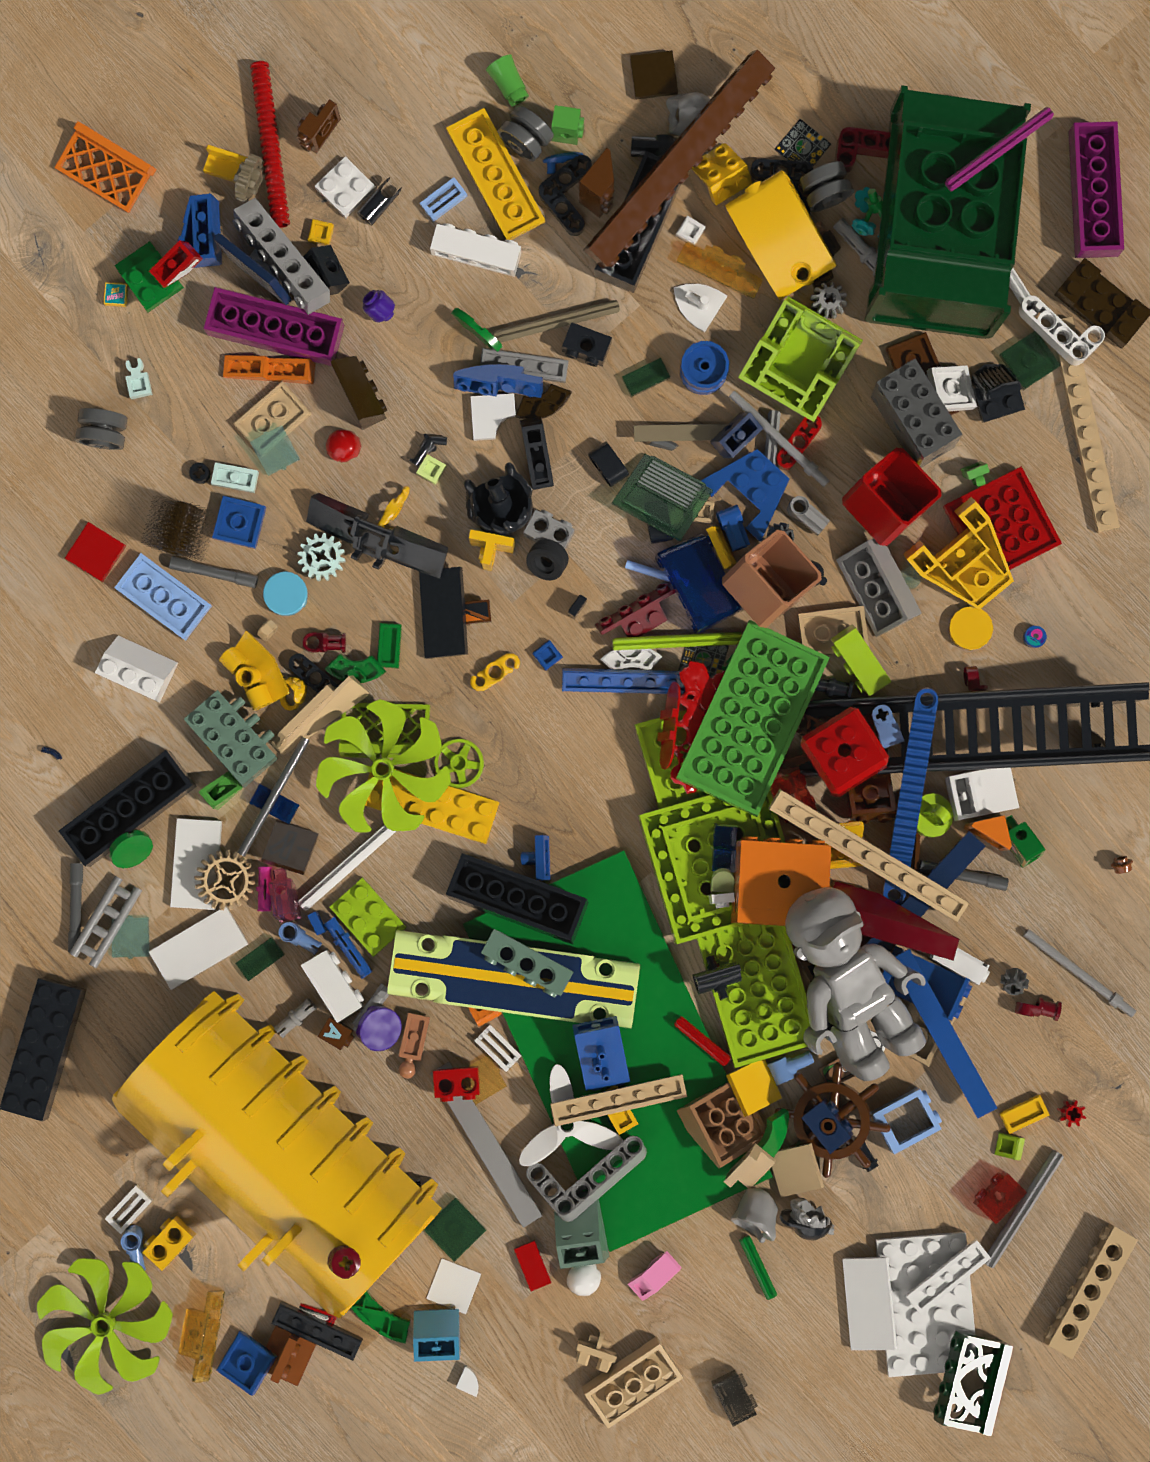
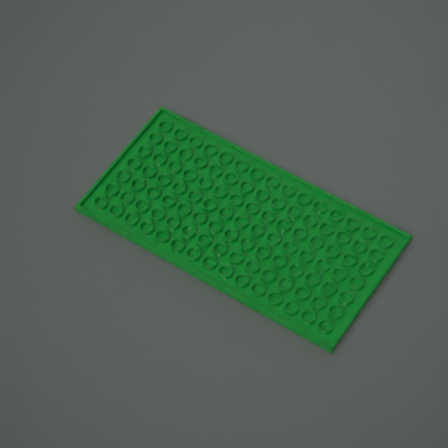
M625 851L549 884L587 898L589 902L573 945L488 913L463 923L469 939L488 941L491 933L496 929L527 947L640 964L632 1028L619 1027L630 1082H626L618 1086V1088L682 1074L687 1097L631 1109L638 1125L619 1136L623 1141L630 1136L639 1137L646 1147L647 1154L637 1166L599 1198L609 1252L748 1189L739 1180L731 1188L724 1183L730 1169L747 1152L723 1167L718 1168L688 1133L677 1112L679 1108L729 1081L723 1066L674 1025L676 1020L682 1016L709 1038ZM603 963L600 965L599 971L602 975L607 976L612 972V966L609 963ZM596 1008L593 1016L597 1020L604 1019L606 1011L603 1008ZM502 1012L552 1124H554L550 1106V1103H552L550 1073L555 1064L561 1065L567 1072L574 1098L599 1093L611 1087L606 1086L596 1091H586L573 1031V1025L580 1023ZM608 1115L585 1120L605 1126L617 1133ZM573 1123L564 1124L561 1127L564 1130H570L573 1127ZM573 1136L565 1137L561 1143L577 1180L582 1178L613 1151L591 1146ZM633 1146L630 1149V1152L636 1153L640 1149V1146ZM617 1160L613 1164V1167H620L623 1161ZM770 1169L755 1183V1185L773 1177L770 1172ZM606 1175L598 1176L596 1182H603Z

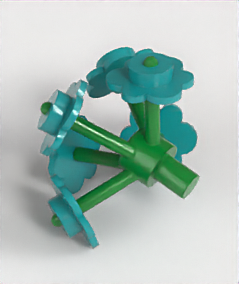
M865 187L863 191H856L854 196L856 199L854 205L857 208L860 207L861 212L866 213L865 219H854L851 225L858 234L863 236L875 233L876 224L869 222L872 213H878L881 219L883 203L882 197L878 196L876 189Z

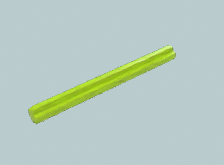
M727 632L614 638L612 640L613 650L736 645L739 643L742 633Z

